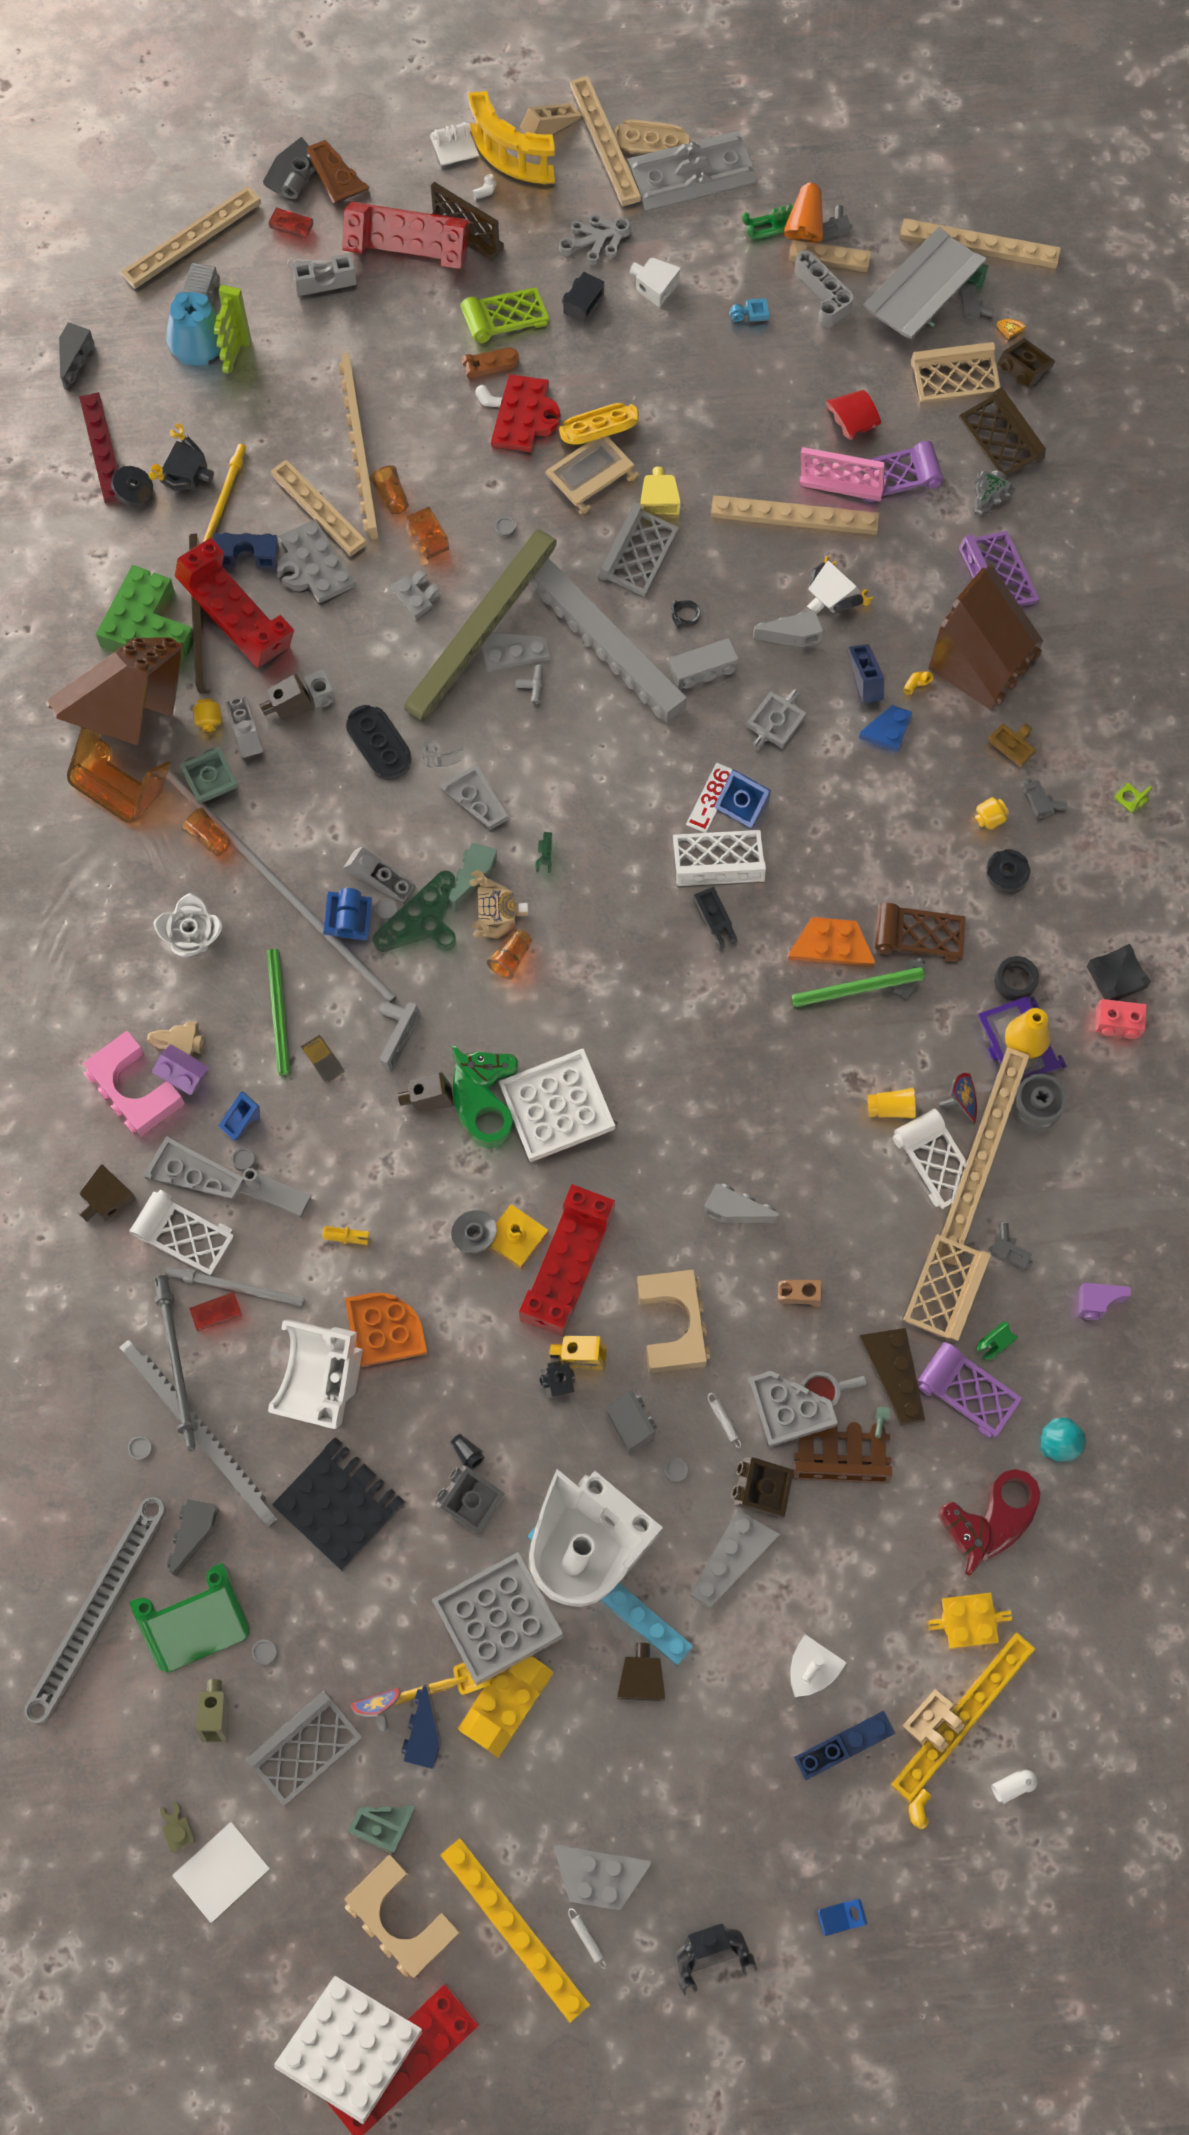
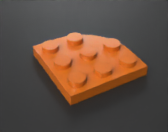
M367 1293L345 1298L350 1331L357 1332L355 1347L363 1349L360 1368L427 1354L422 1324L410 1305L396 1296L387 1293Z

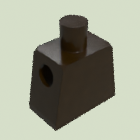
M297 673L270 687L267 690L270 700L259 704L264 716L277 712L281 719H287L315 709L308 691Z
M442 1072L410 1080L408 1082L409 1091L398 1093L400 1106L412 1104L418 1112L455 1106L452 1085Z
M101 1164L80 1191L79 1195L86 1204L77 1214L85 1222H88L96 1213L104 1221H107L132 1204L136 1198L120 1180Z
M636 1643L635 1657H625L617 1699L665 1701L660 1658H650V1643Z

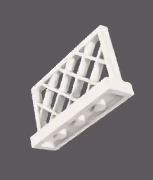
M760 830L673 835L677 886L765 882L766 866ZM746 838H756V843L752 847L743 841ZM725 839H731L735 842L730 848L722 844ZM703 840H709L713 845L707 850L700 843ZM687 841L691 846L685 851L678 846V842ZM739 845L747 850L742 857L734 852ZM716 847L725 851L720 858L712 853ZM695 848L703 853L698 859L690 854ZM752 854L759 859V862L749 863L745 859ZM730 855L734 859H736L737 862L733 864H727L726 862H724V860ZM708 856L715 863L713 865H705L702 861ZM686 857L693 864L691 866H680V862Z

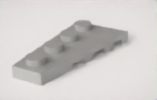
M167 1136L143 1175L147 1179L235 1200L245 1182L244 1178Z
M737 1510L689 1596L711 1608L780 1534Z

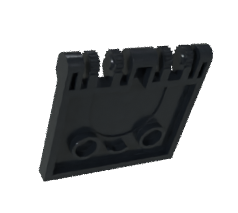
M335 1437L272 1505L343 1572L406 1502L398 1495L384 1509L383 1507L392 1499L396 1492L390 1489L377 1502L373 1496L381 1490L385 1482L379 1479L366 1492L365 1489L374 1481L377 1475L366 1464H363L350 1477L349 1474L357 1467L361 1460L356 1456L348 1463L344 1470L339 1467L338 1464L347 1457L350 1449L345 1446L340 1450L343 1443Z

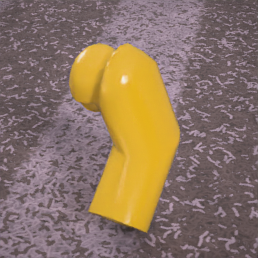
M929 671L913 673L904 686L903 691L908 695H912L916 687L931 683L934 679L933 674Z
M923 1788L915 1796L908 1808L912 1824L919 1829H924L929 1824L924 1806L932 1797Z

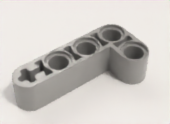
M808 250L800 251L796 256L795 273L823 301L820 305L819 324L826 328L832 327L851 313L854 299L853 294L812 252Z

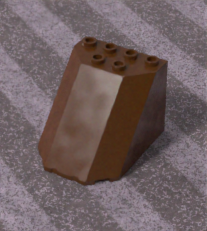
M989 565L987 568H981L963 592L956 598L950 613L940 625L928 668L989 710H992L996 704L998 706L1002 704L1008 689L1012 691L1019 681L1017 678L1027 673L1031 666L1030 662L1032 660L1036 661L1043 651L1040 649L1043 639L993 566Z
M170 637L133 638L47 699L46 705L54 710L53 715L56 719L139 745L144 707L172 716L174 713L183 644L176 642L175 639Z

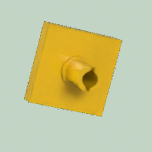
M510 1204L496 1222L497 1236L490 1247L521 1269L549 1232L544 1226Z

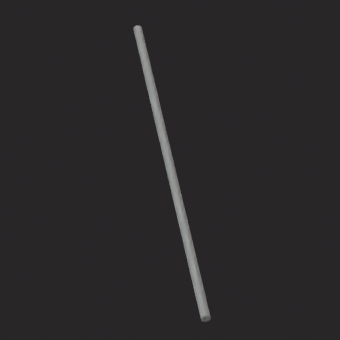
M164 762L159 763L157 769L323 935L324 923L204 803H197L191 789ZM323 935L390 1003L395 1001L397 997L337 936Z

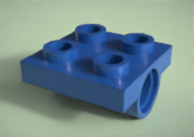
M343 888L339 893L328 891L323 935L368 940L372 897L361 896V892L354 888Z

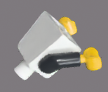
M826 556L824 562L812 570L809 591L815 599L807 607L811 611L815 610L816 614L824 606L831 613L859 605L868 606L871 603L873 596L870 598L865 597L869 591L864 589L860 595L857 586L836 568L837 561L833 563L829 561V556Z

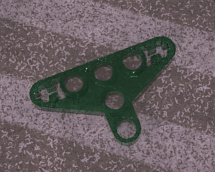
M446 870L438 873L381 926L372 938L375 949L379 952H387L426 938L431 940L441 950L448 951L453 949L456 945L455 933L443 920L450 903L449 895L451 889L456 886L454 874ZM442 879H449L450 884L448 885L445 883L442 885ZM439 887H440V889H441V892L443 893V894H441V895H440L439 890H438ZM427 892H433L436 894V898L433 901H427L424 899V895ZM415 906L420 908L421 912L417 916H412L408 913V910ZM431 920L437 925L433 930H427L424 924ZM397 921L405 924V927L400 931L394 930L392 927ZM441 936H451V943L442 944L440 942ZM379 938H386L387 943L385 944L382 942L379 944Z

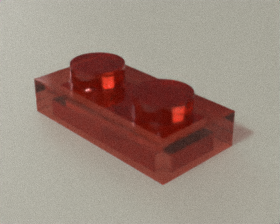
M277 207L268 222L269 228L304 239L307 238L314 224L312 218Z
M234 1292L189 1308L197 1332L242 1316Z

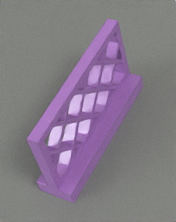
M1008 531L975 538L973 534L964 537L959 550L972 578L977 575L981 568L988 567L985 562L988 559L997 564L996 571L999 566L1010 570L1009 576L999 571L997 572L1002 580L1006 581V586L1010 583L1019 588L1017 593L1010 592L1020 607L1039 602L1040 599ZM1003 539L1006 548L995 544V540ZM982 543L988 546V551L985 552L979 549L977 544ZM991 548L1002 553L1000 559L989 554ZM1004 556L1012 558L1014 565L1003 561ZM1013 572L1022 577V583L1011 578ZM1021 589L1028 592L1031 598L1026 599L1020 596Z

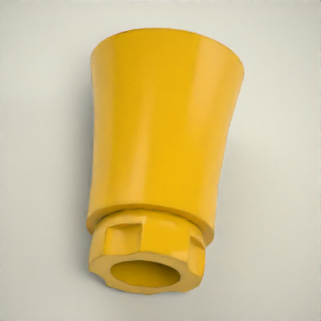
M913 1087L867 1095L869 1117L916 1118Z

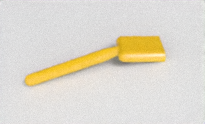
M461 1663L453 1669L455 1678L429 1684L431 1694L457 1685L459 1693L465 1695L492 1685V1679L476 1686L465 1663ZM422 1687L400 1693V1697L395 1705L414 1700L417 1690L422 1689Z

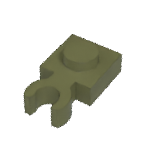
M177 1802L173 1803L175 1811L172 1815H168L164 1807L160 1808L161 1816L168 1820L169 1825L162 1827L170 1852L196 1842L188 1818L180 1819L179 1817L181 1807Z

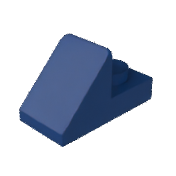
M241 1091L218 1126L234 1141L239 1140L250 1122L260 1119V1106L244 1091Z

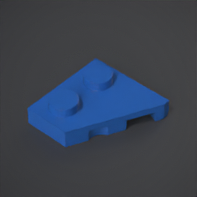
M891 705L860 732L859 738L898 752L912 716V711Z

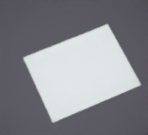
M230 1822L172 1876L209 1922L212 1923L270 1868L233 1823Z

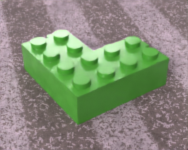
M132 565L96 632L100 647L114 652L133 638L170 637L175 639L176 642L183 644L181 669L186 660L185 655L188 656L193 646V630L190 626L162 617L175 593L171 578L154 572L151 576L149 570Z

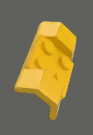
M530 1656L491 1678L492 1685L483 1688L457 1730L499 1758L554 1672L539 1660Z

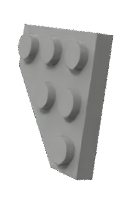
M773 1371L749 1378L770 1447L839 1425L831 1400L823 1396L821 1397Z

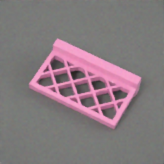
M802 447L800 486L881 501L886 484V479H884L885 462Z

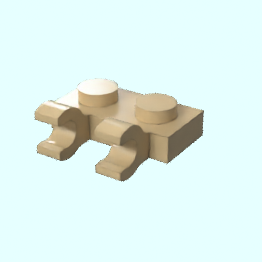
M935 1689L905 1722L903 1728L922 1745L929 1740L942 1753L948 1744L936 1732L937 1728L945 1721L951 1729L959 1733L965 1726L962 1724V1720L952 1713L955 1709L954 1704Z

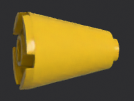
M1032 1008L1013 1019L1007 1026L1005 1033L1007 1046L1028 1054V1059L1041 1056L1048 1049L1051 1041L1048 1016L1039 1008Z

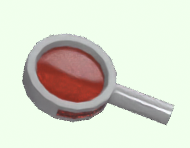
M821 1371L807 1375L802 1381L801 1386L821 1397L823 1396L831 1400L834 1407L838 1403L841 1391L865 1386L866 1380L862 1376L837 1382L831 1374Z

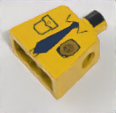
M564 1336L563 1344H551L550 1358L562 1359L563 1363L569 1364L571 1368L605 1370L607 1346L600 1336Z

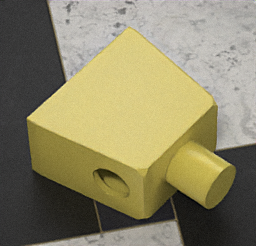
M663 467L653 468V475L645 476L640 505H642L641 509L652 515H680V497L675 477L673 475H665Z

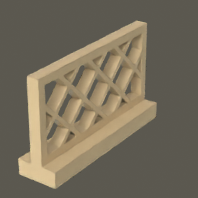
M994 342L914 352L911 366L915 373L920 403L995 394V390L1000 388L994 356ZM989 360L991 367L986 371L978 364L981 361ZM961 363H967L972 367L968 374L958 368ZM946 365L952 371L946 376L938 369ZM927 368L932 371V374L927 379L920 374L919 369ZM974 369L984 375L980 382L970 376ZM954 372L964 377L960 384L950 379ZM935 374L944 380L940 387L930 381ZM986 377L994 382V388H987L982 385ZM968 380L976 387L973 390L967 391L962 385ZM946 382L956 388L953 393H947L942 390ZM928 385L936 392L931 396H924L923 389Z
M937 1234L903 1321L943 1337L946 1341L955 1344L959 1340L991 1254L985 1251H977ZM939 1242L948 1245L952 1254L940 1258L937 1252ZM966 1252L974 1257L971 1264L962 1267L957 1255ZM935 1255L937 1260L932 1262V1259ZM954 1257L959 1269L947 1273L942 1261ZM939 1263L943 1275L932 1280L928 1271L929 1267ZM969 1268V1270H968V1272H967V1275H966L965 1272H964V1270H966V1269ZM960 1272L964 1283L962 1286L954 1289L949 1276ZM925 1277H927L928 1282L923 1283ZM945 1278L950 1291L939 1295L934 1282ZM930 1284L935 1297L924 1301L920 1290L922 1287ZM961 1290L959 1296H957L956 1291ZM952 1293L956 1304L953 1308L946 1310L941 1297ZM918 1298L920 1303L915 1305L916 1300ZM937 1299L942 1312L930 1316L925 1304ZM922 1306L927 1317L921 1321L910 1318L913 1309ZM952 1311L951 1317L949 1318L947 1313ZM944 1315L948 1323L945 1332L937 1329L932 1319Z

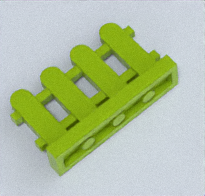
M221 284L219 295L222 307L219 315L216 317L214 334L218 335L217 347L221 348L220 360L224 361L222 371L223 373L230 374L234 368L233 365L236 357L240 352V347H250L252 340L241 289Z

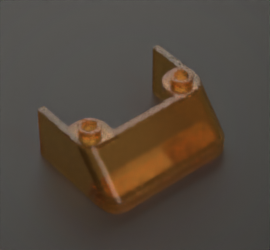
M81 727L67 771L69 784L124 822L132 823L138 820L162 792L171 763L166 762L148 770L142 783H140L109 762L111 748L105 741L100 739L101 733Z

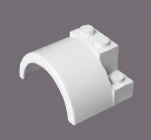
M289 1319L284 1320L281 1329H287L290 1335L289 1361L282 1385L275 1398L269 1403L268 1411L273 1414L336 1429L342 1425L345 1402L356 1393L363 1349L355 1347L357 1332L337 1327L326 1329Z

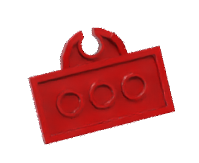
M509 374L491 439V447L532 452L536 436L545 437L552 435L551 432L559 426V420L556 418H561L558 404L546 397L549 388L548 379ZM547 415H554L556 418L546 419L545 417Z

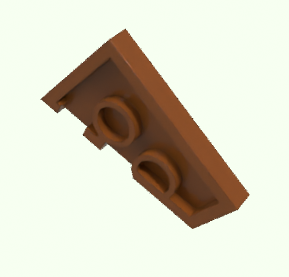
M326 140L307 147V152L333 204L369 190V186L358 178L357 173L344 163L342 157Z

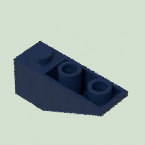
M425 1684L422 1689L417 1690L414 1704H418L416 1714H411L408 1729H411L409 1740H404L401 1754L405 1755L404 1762L433 1769L436 1765L441 1737L430 1687Z

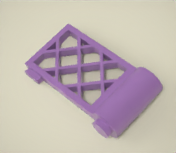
M923 441L916 444L914 448L869 459L892 464L888 471H884V479L887 480L889 477L897 481V484L893 487L885 485L882 496L921 486L935 489L944 480L931 441ZM910 456L911 462L909 466H906L899 462L900 459ZM895 467L905 470L901 477L892 474ZM908 472L915 475L917 481L909 482L905 480ZM863 498V501L868 500V503L876 501Z
M946 1342L941 1345L917 1381L920 1385L919 1389L929 1396L934 1394L976 1423L979 1426L977 1430L988 1438L998 1436L1022 1400L1019 1395L964 1357L956 1347ZM963 1365L972 1370L973 1379L961 1380L960 1369ZM987 1380L991 1383L993 1393L981 1395L978 1381ZM974 1382L977 1395L965 1397L962 1384ZM958 1385L961 1398L952 1399L945 1394V1391L949 1386ZM1006 1394L1014 1401L1009 1408L1001 1409L998 1395ZM994 1396L996 1410L984 1411L982 1398ZM978 1399L980 1412L971 1413L967 1410L966 1400ZM997 1413L999 1424L995 1429L987 1424L986 1414Z

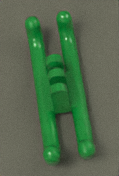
M792 204L787 205V210H785L784 206L779 208V212L777 208H774L771 214L756 218H749L748 213H743L741 218L743 224L748 226L746 229L747 235L751 239H761L784 233L785 225L793 209ZM770 222L772 224V228L754 231V226Z

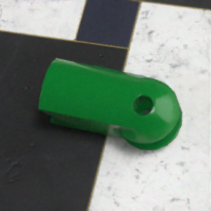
M1003 1321L978 1342L977 1351L988 1347L990 1350L982 1358L985 1360L994 1359L1016 1341L1018 1336L1010 1331L1009 1323Z

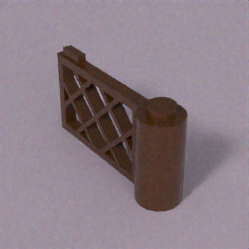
M881 903L877 907L875 949L884 955L892 954L893 951L944 957V961L957 963L958 959L962 960L965 916L901 908L894 903ZM904 915L913 916L917 923L909 927L904 922ZM932 918L939 925L931 930L924 921ZM949 921L959 922V930L954 934L945 925ZM918 925L928 933L921 939L912 931ZM940 928L949 936L943 942L934 934ZM909 934L916 943L912 946L902 945L905 935ZM931 937L938 946L934 949L927 948L923 941ZM952 939L958 946V952L949 951L945 944Z

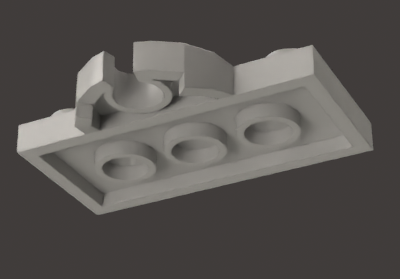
M312 520L278 536V540L286 553L278 561L277 574L278 577H282L286 571L294 572L292 576L282 578V584L293 589V592L309 588L317 602L322 603L356 587V581L316 520Z

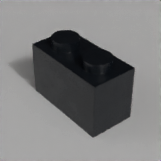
M583 271L581 276L574 280L571 290L563 296V313L585 323L604 295V281Z

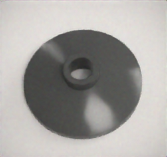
M481 1210L465 1212L456 1219L451 1230V1237L455 1246L462 1252L469 1254L480 1253L488 1249L497 1236L495 1220L490 1214ZM475 1233H480L477 1237L473 1238Z

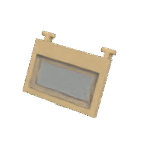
M608 436L586 443L545 471L546 475L575 506L579 507L580 514H586L588 509L591 508L590 504L586 506L583 504L585 500L622 475H627L628 482L635 481L639 475L637 471L635 473L631 471L634 468V464Z

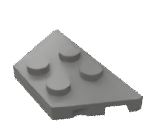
M560 1845L554 1846L569 1901L579 1904L621 1910L651 1865V1861Z

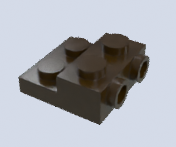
M1023 338L1003 351L997 365L1003 373L1013 376L1018 384L1029 388L1039 381L1043 373L1053 367L1055 360Z
M754 1457L743 1458V1461L739 1462L736 1469V1474L740 1476L738 1485L733 1487L731 1494L732 1499H735L734 1506L754 1512L760 1511L780 1518L785 1517L794 1470Z

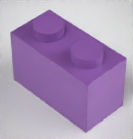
M170 1044L160 1054L152 1072L192 1095L201 1085L210 1067Z

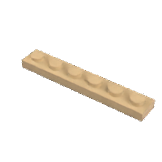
M287 459L270 471L271 476L317 521L350 557L367 545L366 540Z

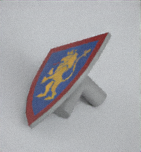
M396 1688L351 1703V1708L359 1716L375 1717L379 1731H385L389 1728L385 1712L396 1704L400 1697V1690Z

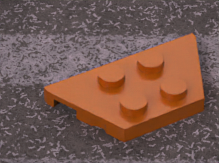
M812 917L788 955L789 960L874 967L875 960L857 921Z

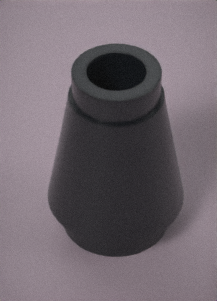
M458 1434L450 1442L463 1466L473 1470L483 1462L485 1458L482 1454L483 1451L462 1434Z

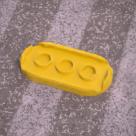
M614 403L565 420L563 426L559 428L560 437L569 444H583L632 428L639 421V412L637 407L632 404L625 406L624 403Z

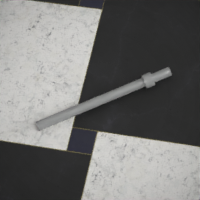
M168 1266L165 1273L167 1276L183 1279V1282L190 1284L197 1282L301 1307L304 1303V1297L196 1273V1270L186 1268L182 1270Z

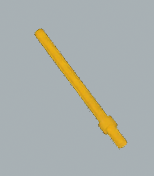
M243 444L238 445L235 456L230 460V469L203 542L210 537L213 539V534L217 530L237 472L241 470L243 465L242 458L246 450V446Z

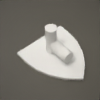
M804 1635L793 1655L790 1668L794 1696H807L823 1690L836 1679L847 1662L807 1635Z

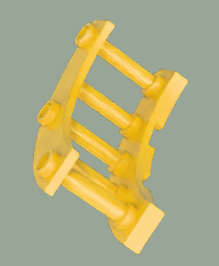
M488 91L469 92V106L476 120V123H470L471 135L482 156L495 168L516 179L532 183L554 184L553 165H548V156H555L553 134L545 135L530 132L524 134L516 131V127L496 115V111L490 102ZM507 148L517 151L518 158L509 154ZM526 154L540 156V165L526 162Z

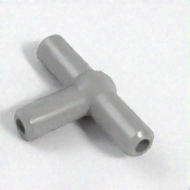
M542 665L535 666L534 680H516V688H533L531 698L533 704L540 703V694L543 687Z

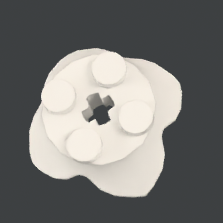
M189 893L181 898L176 904L173 913L161 914L153 922L158 936L171 946L175 954L181 957H190L206 951L209 945L217 939L223 927L219 917L209 914L203 900L193 893ZM190 927H193L194 930L192 932L187 933Z

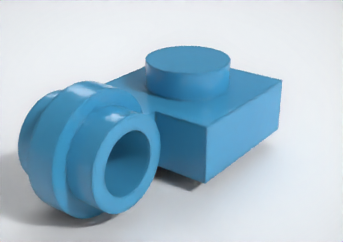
M766 298L746 300V307L736 304L731 307L729 312L730 318L735 322L742 321L745 315H748L749 322L769 320L770 316Z

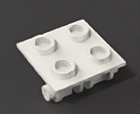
M462 122L456 125V128L454 125H451V129L446 126L431 132L430 138L441 166L479 157L470 134L471 127L469 123Z

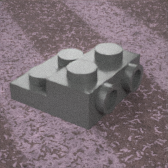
M461 1466L460 1469L456 1467L449 1476L451 1483L448 1488H442L437 1494L435 1500L438 1503L435 1507L479 1535L505 1493L469 1467Z

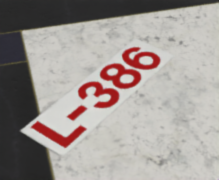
M719 763L715 764L686 823L687 826L704 833L707 832L717 811V808L714 806L732 771L731 768Z

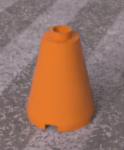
M807 183L802 186L784 228V236L786 238L798 241L805 239L808 240L807 242L812 243L822 242V191L817 184Z

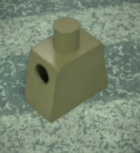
M218 1679L208 1680L207 1692H199L196 1732L202 1743L228 1742L229 1702L225 1692H222V1681Z

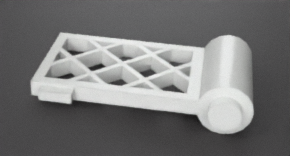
M932 1109L894 1130L893 1140L898 1148L902 1147L906 1150L932 1193L929 1195L930 1200L935 1208L939 1206L942 1210L953 1203L960 1176L963 1174L962 1167L965 1169L967 1162L946 1129L942 1116L936 1109ZM942 1135L948 1143L946 1151L934 1148L935 1140ZM919 1148L930 1150L927 1162L919 1160L914 1151ZM933 1152L945 1155L943 1166L930 1163ZM948 1156L958 1159L960 1162L958 1170L946 1167ZM929 1167L941 1170L939 1181L929 1178L927 1174ZM945 1171L957 1174L955 1186L942 1182ZM941 1186L953 1190L952 1198L946 1202L943 1201L939 1194Z
M159 1190L158 1193L153 1192L129 1233L139 1240L149 1243L204 1274L211 1276L234 1238V1235L231 1234L233 1230L221 1223L219 1226H216L170 1200L172 1197L162 1190ZM175 1210L184 1215L186 1223L172 1226L170 1218ZM197 1223L204 1225L206 1234L192 1237L190 1225ZM187 1226L190 1238L176 1242L173 1230ZM171 1231L173 1243L163 1245L157 1241L161 1233ZM220 1234L227 1238L223 1246L212 1247L210 1236ZM208 1238L210 1249L197 1253L194 1241ZM191 1242L194 1254L187 1256L180 1254L178 1245ZM175 1246L176 1251L172 1250L170 1247ZM219 1251L215 1258L214 1252ZM212 1253L214 1261L210 1268L207 1269L200 1265L198 1256Z

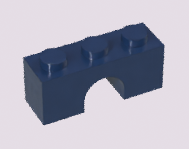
M227 532L213 534V540L225 552L222 567H236V560L239 555L251 553L254 555L257 568H277L279 555L277 535L269 533L262 535L250 533L230 534Z

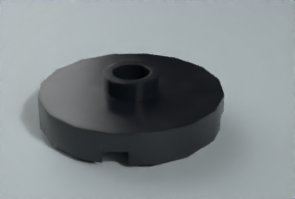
M123 466L114 473L111 480V489L115 493V497L125 505L138 506L139 504L147 503L152 496L153 483L149 475L142 469L135 466Z
M1012 849L995 852L989 858L985 869L986 877L990 884L1004 892H1014L1021 889L1027 883L1031 872L1026 857ZM1004 870H1009L1011 874H1006Z

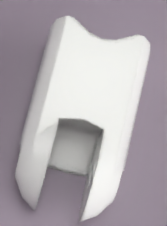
M1022 1769L992 1784L991 1787L998 1802L1002 1801L1004 1804L1025 1792H1032L1036 1788L1038 1780L1032 1771Z

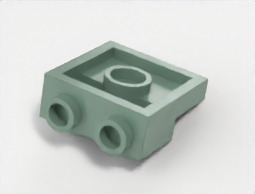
M220 747L208 749L202 755L190 757L180 764L181 771L198 804L238 788L236 779Z

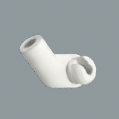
M486 175L483 187L473 190L475 200L493 194L497 185L494 175Z
M480 385L476 388V396L483 406L500 408L502 397L492 396L486 385Z

